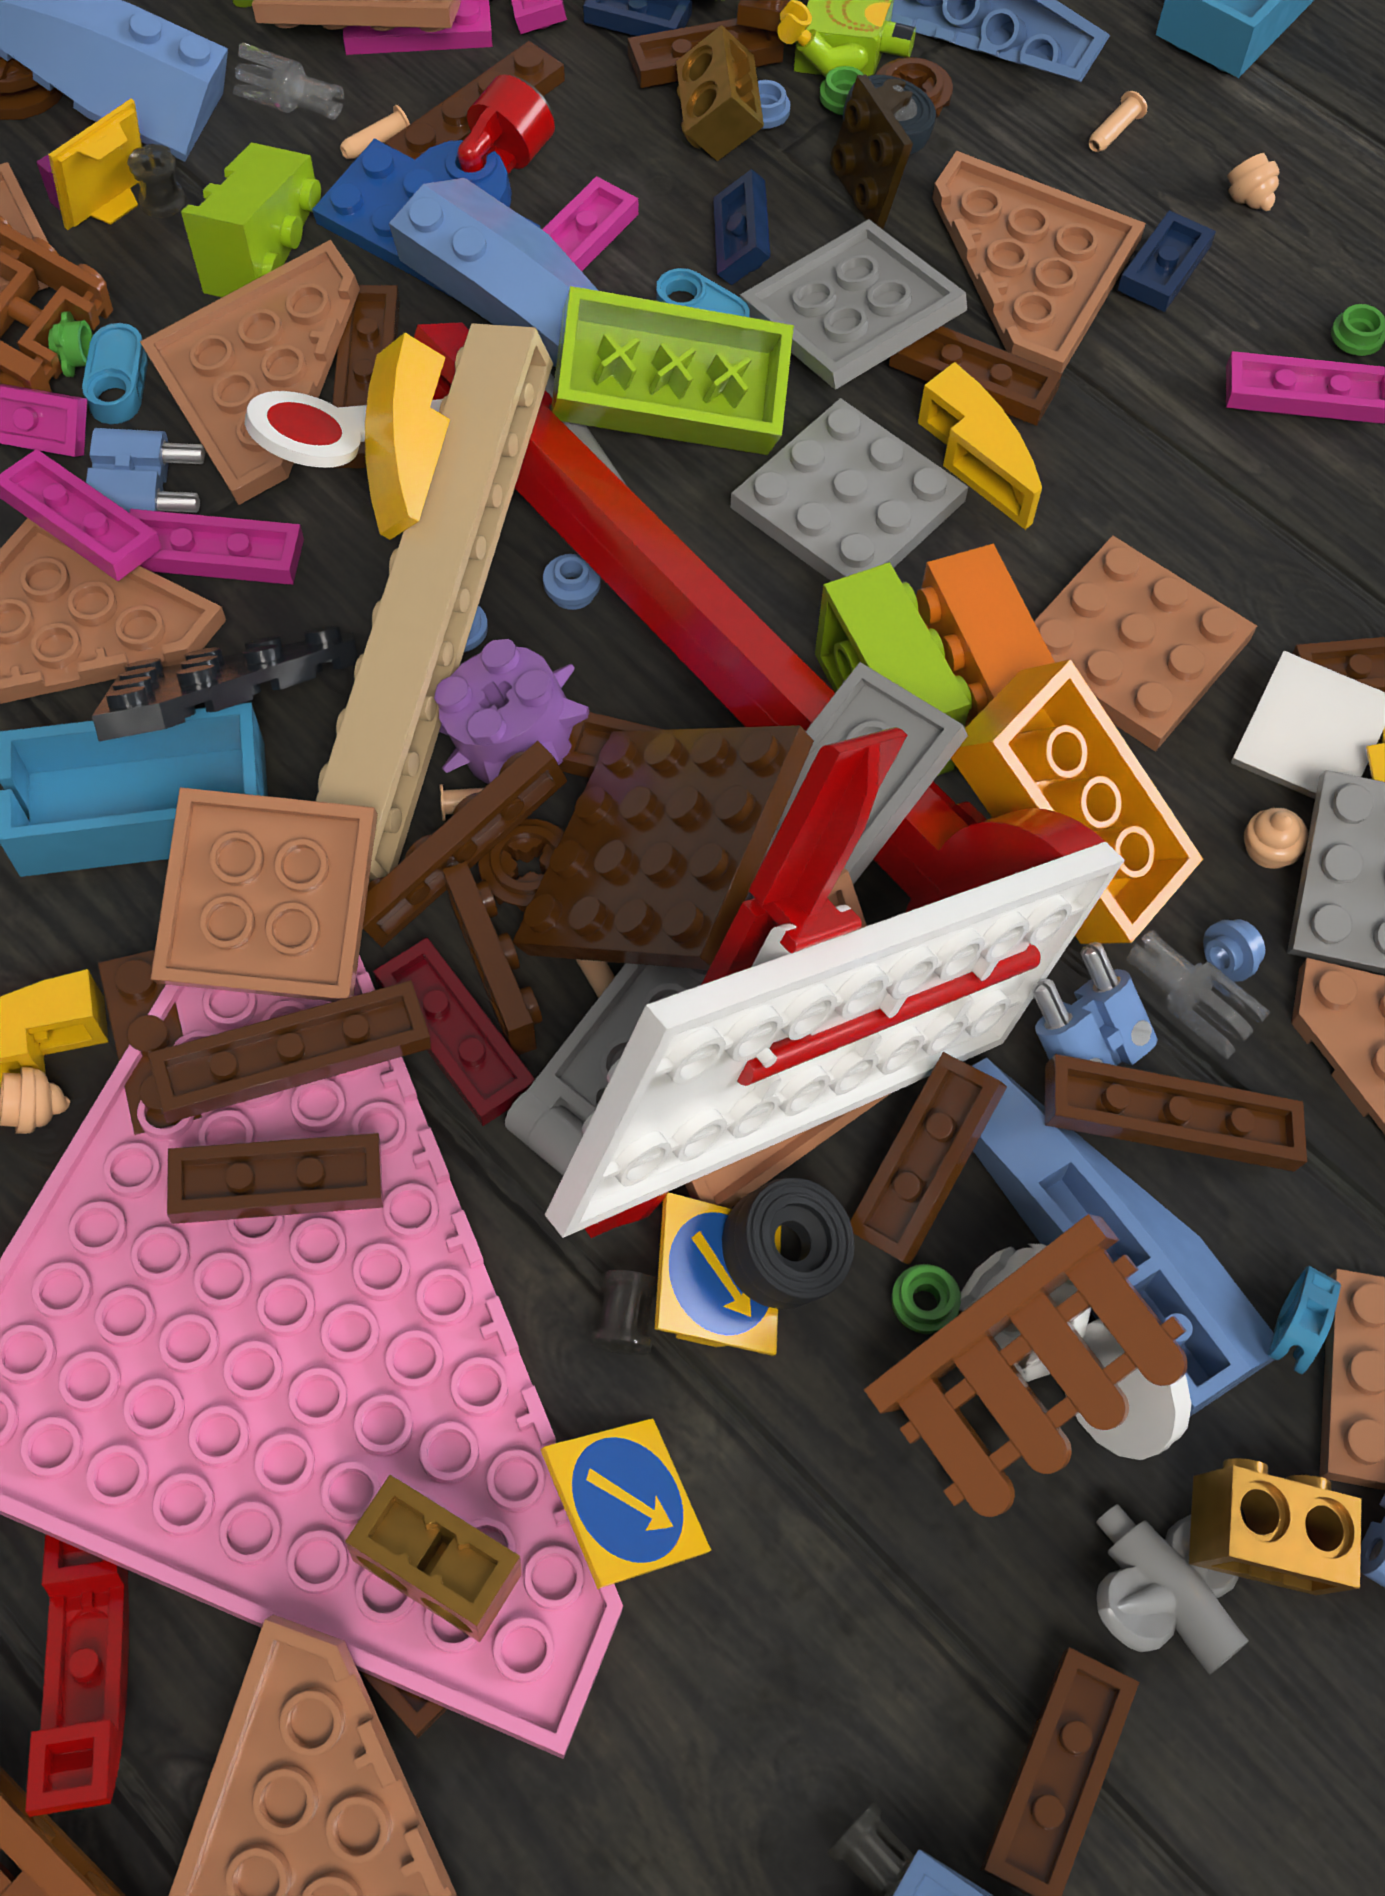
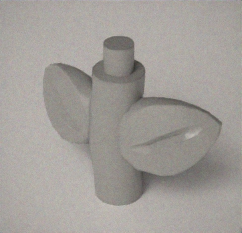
M1118 1504L1110 1508L1097 1520L1098 1526L1114 1543L1108 1554L1121 1568L1109 1572L1098 1585L1097 1608L1102 1622L1119 1641L1128 1648L1138 1652L1160 1649L1174 1635L1176 1629L1209 1675L1249 1642L1217 1599L1234 1588L1239 1576L1189 1564L1191 1514L1169 1528L1165 1540L1146 1520L1136 1526Z

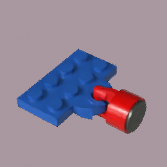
M499 75L495 77L468 109L467 122L471 132L464 140L447 141L430 147L418 158L413 159L374 138L314 206L312 211L316 223L454 298L400 261L389 222L423 184L466 178L510 207L512 192L508 174L513 168L521 169L526 167L554 134L555 123L550 106L540 92L527 81L512 75ZM527 219L528 221H530L531 223H533L534 225H536L537 227H539V228L541 229L540 225H538V224H536L535 222H533V221Z

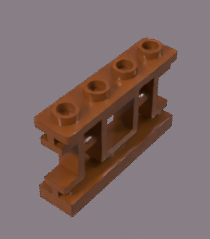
M0 216V277L9 281L8 285L0 293V338L14 320L29 327L17 342L20 351L0 340V384L52 392L48 381L52 377L57 379L63 371L57 353L47 348L49 346V330L53 328L54 324H59L61 313L64 311L71 312L73 318L77 321H86L90 329L95 330L100 323L98 316L107 319L113 311L107 284L104 278L86 264H79L78 266L59 256L57 251L39 237H32V239L14 230ZM37 280L57 291L43 310L29 303L40 288Z

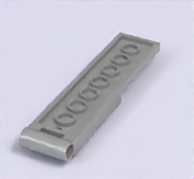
M859 662L806 731L814 742L766 854L822 746L893 727L900 728L908 736L878 789L865 830L844 867L848 870L854 884L968 737L963 724ZM749 892L745 901L753 899L754 896ZM626 963L529 1089L521 1094L512 1104L505 1118L507 1130L564 1176L583 1137L582 1126L586 1119L596 1110L609 1083L607 1081V1074L614 1063L621 1058L645 1006L700 986L708 970Z

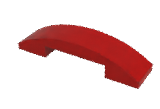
M46 1534L42 1586L50 1599L41 1729L32 1731L30 1738L25 1812L29 1817L111 1804L122 1750L128 1684V1570Z

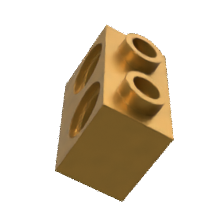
M721 25L676 61L679 82L677 93L681 100L683 115L682 131L692 146L697 149L702 147L716 161H719L764 127L754 55Z
M1226 1459L1223 1461V1468L1193 1476L1189 1547L1190 1565L1312 1595L1360 1589L1361 1498L1331 1491V1482L1321 1477L1292 1475L1284 1479L1269 1475L1268 1465L1250 1459ZM1240 1507L1244 1511L1246 1517V1524L1242 1519Z
M392 1475L388 1476L345 1541L355 1563L478 1642H481L522 1575L521 1559L518 1554Z

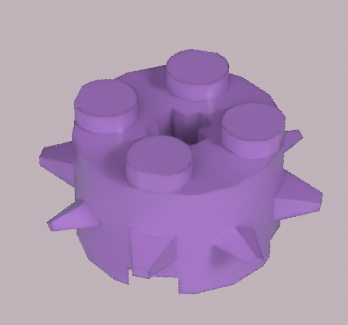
M509 639L489 642L481 653L462 663L450 677L443 679L437 685L434 696L439 706V720L442 723L439 732L449 735L456 746L442 769L448 773L467 764L475 777L489 784L499 775L503 764L511 756L520 751H526L537 740L555 757L558 765H560L563 761L562 759L571 749L572 745L568 739L573 726L587 719L589 715L587 706L568 700L561 689L574 671V666L568 664L552 672L542 656L528 648L516 647L514 642Z

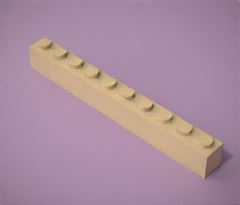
M471 323L465 345L459 349L456 356V372L449 394L443 398L440 405L439 413L449 418L450 422L419 522L403 532L399 547L391 555L389 562L390 575L382 599L376 603L373 609L372 630L364 654L359 656L355 665V682L347 706L341 711L337 720V737L329 762L323 766L319 775L317 802L374 807L378 813L369 883L377 878L385 877L398 866L442 724L439 720V706L434 699L436 687L443 679L450 677L460 666L553 366V362L536 327Z

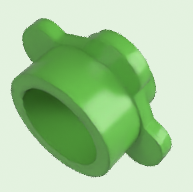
M69 311L62 312L59 324H54L53 328L49 330L48 344L49 349L57 353L63 374L66 377H74L75 367L86 366L89 345L93 335L88 323L84 320L74 321L73 315Z

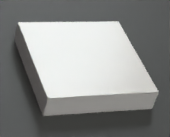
M1283 651L1231 763L1315 799L1319 776L1325 770L1358 777L1362 776L1368 764L1366 746L1377 744L1385 727V692Z

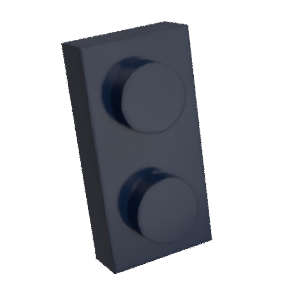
M586 0L583 5L584 23L635 36L685 28L692 14V0Z
M752 169L713 198L717 275L730 285L736 283L749 272L757 270L771 257L766 183Z
M1169 210L1122 274L1118 291L1165 312L1210 249L1216 231Z

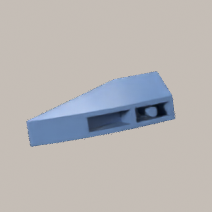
M987 1057L972 1066L1000 1080L1007 1086L973 1152L1041 1244L1048 1246L1087 1214L1103 1218L1119 1239L1106 1252L1114 1262L1123 1255H1128L1139 1269L1128 1280L1159 1320L1164 1323L1170 1317L1175 1316L1186 1329V1332L1178 1337L1176 1341L1187 1357L1188 1364L1185 1375L1192 1404L1190 1416L1274 1361V1359L1268 1357L1273 1331L1200 1236L1075 1131L1045 1126V1106ZM1091 1308V1314L1094 1316L1096 1320L1099 1319L1097 1314Z

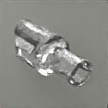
M243 42L239 45V57L267 67L253 64H237L235 77L252 85H235L234 95L286 113H290L300 106L323 114L330 119L338 117L343 104L332 101V98L344 99V91L341 86L332 85L306 76L303 66L298 61Z
M1154 930L1149 931L1141 938L1145 943L1144 949L1136 943L1127 957L1129 964L1137 967L1169 994L1167 997V1002H1169L1167 1010L1226 1060L1236 1051L1234 1046L1225 1036L1192 1009L1197 1006L1225 1031L1242 1042L1251 1035L1253 1030L1237 1011L1211 991L1212 987H1215L1257 1022H1263L1271 1013L1212 963L1207 962L1205 964L1198 963L1193 965L1162 940Z

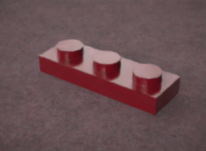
M428 938L423 939L373 971L376 983L381 989L412 981L430 1035L431 1049H427V1052L482 1126H485L509 1110L518 1097L526 1092L535 1081L534 1077Z

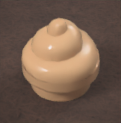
M1260 153L1235 167L1227 175L1231 184L1228 192L1233 201L1237 204H1247L1252 209L1269 211L1275 202L1274 191L1279 185L1277 177L1279 175V168L1276 162H1269L1265 153Z
M1270 808L1259 811L1250 819L1244 831V842L1250 858L1258 865L1269 869H1278L1295 863L1304 853L1308 841V829L1303 820L1297 814L1285 808Z
M21 1067L20 1074L3 1073L0 1090V1126L15 1127V1131L18 1134L32 1133L36 1127L47 1125L53 1115L65 1112L71 1103L70 1099L64 1096L63 1091L58 1085L48 1082L47 1076L39 1069Z

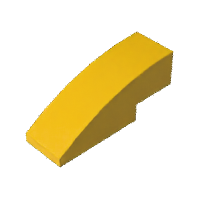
M403 333L377 354L368 389L365 417V460L371 502L379 533L389 540L419 522L450 422L449 418L430 408L445 357L407 333Z
M954 362L924 385L918 424L947 445L943 463L946 469L1026 530L1033 524L1042 490L1034 461L1020 433L1002 407L979 382Z
M88 969L46 979L0 997V1087L3 1073L20 1074L21 1067L39 1069L45 1074L44 1055L109 1043L104 996Z

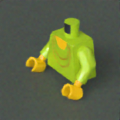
M790 0L780 12L781 22L778 25L777 33L780 40L786 44L796 42L794 71L820 74L826 77L828 72L836 67L850 66L860 70L864 75L871 76L875 75L883 53L904 58L910 57L914 45L916 27L891 21L894 0H809L807 6L798 0Z

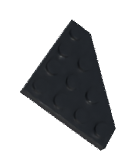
M331 625L307 630L304 632L305 641L282 645L280 636H272L248 641L245 643L246 650L236 654L222 656L221 648L213 647L186 653V661L172 666L162 667L160 658L127 664L124 666L126 672L118 675L92 715L98 741L163 730L185 723V718L196 713L194 705L203 702L206 712H217L252 700V695L262 691L260 683L269 680L272 690H281L317 678L316 674L323 671L322 663L332 661L334 669H343L355 665L359 657L354 633L341 634L339 625Z

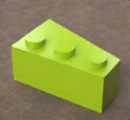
M251 142L224 169L227 179L221 185L209 183L203 189V198L206 199L199 206L188 204L181 211L203 293L224 297L284 265L291 250L299 246L303 226L310 212H313L312 209L321 198V185L319 180L315 179L310 155Z

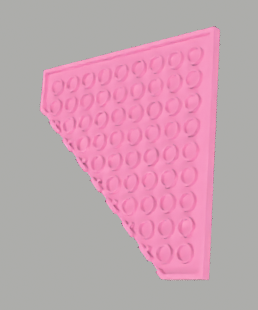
M360 955L354 996L375 990ZM165 985L148 1015L159 1017L164 1021L176 1002L183 1036L173 1045L175 1046L331 1003L332 1001ZM129 1045L0 1258V1515L262 1628L264 1620L274 1614L342 1639L349 1649L357 1670L564 1759L619 1621L623 1604L615 1584L597 1589L542 1456L541 1448L556 1444L555 1435L536 1388L532 1385L520 1355L519 1346L499 1296L495 1293L485 1268L482 1254L466 1214L460 1206L450 1181L449 1172L431 1127L429 1128L403 1058L399 1057L202 1113V1118L193 1120L194 1116L182 1119L176 1125L161 1129L153 1127L147 1122V1108L140 1101L137 1116L145 1133L134 1135L124 1086L142 1058L141 1051ZM379 1133L383 1208L171 1224L168 1218L167 1176L169 1148ZM389 1475L394 1476L520 1556L522 1575L481 1642L470 1637L352 1560L345 1541Z

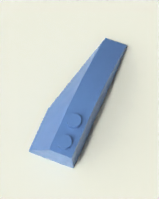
M0 0V57L7 62L11 58L20 62L33 72L34 81L49 91L54 87L74 100V109L96 122L132 98L135 101L141 142L184 162L186 161L223 95L228 48L122 0Z
M894 0L891 19L892 22L916 27V33L1077 82H1082L1110 37L1107 32L1057 0Z
M466 178L423 184L389 222L401 262L493 325L536 327L553 362V366L556 367L562 311L570 286L599 290L548 233Z

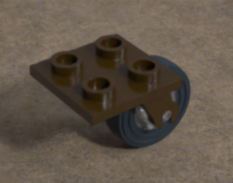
M857 75L856 81L851 87L844 104L843 123L837 142L831 152L830 165L866 220L869 219L883 230L909 155L918 152L926 145L935 125L936 110L928 95L906 80L888 75Z

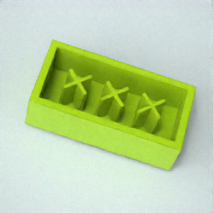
M570 286L562 311L551 411L563 422L768 455L782 436L794 325Z

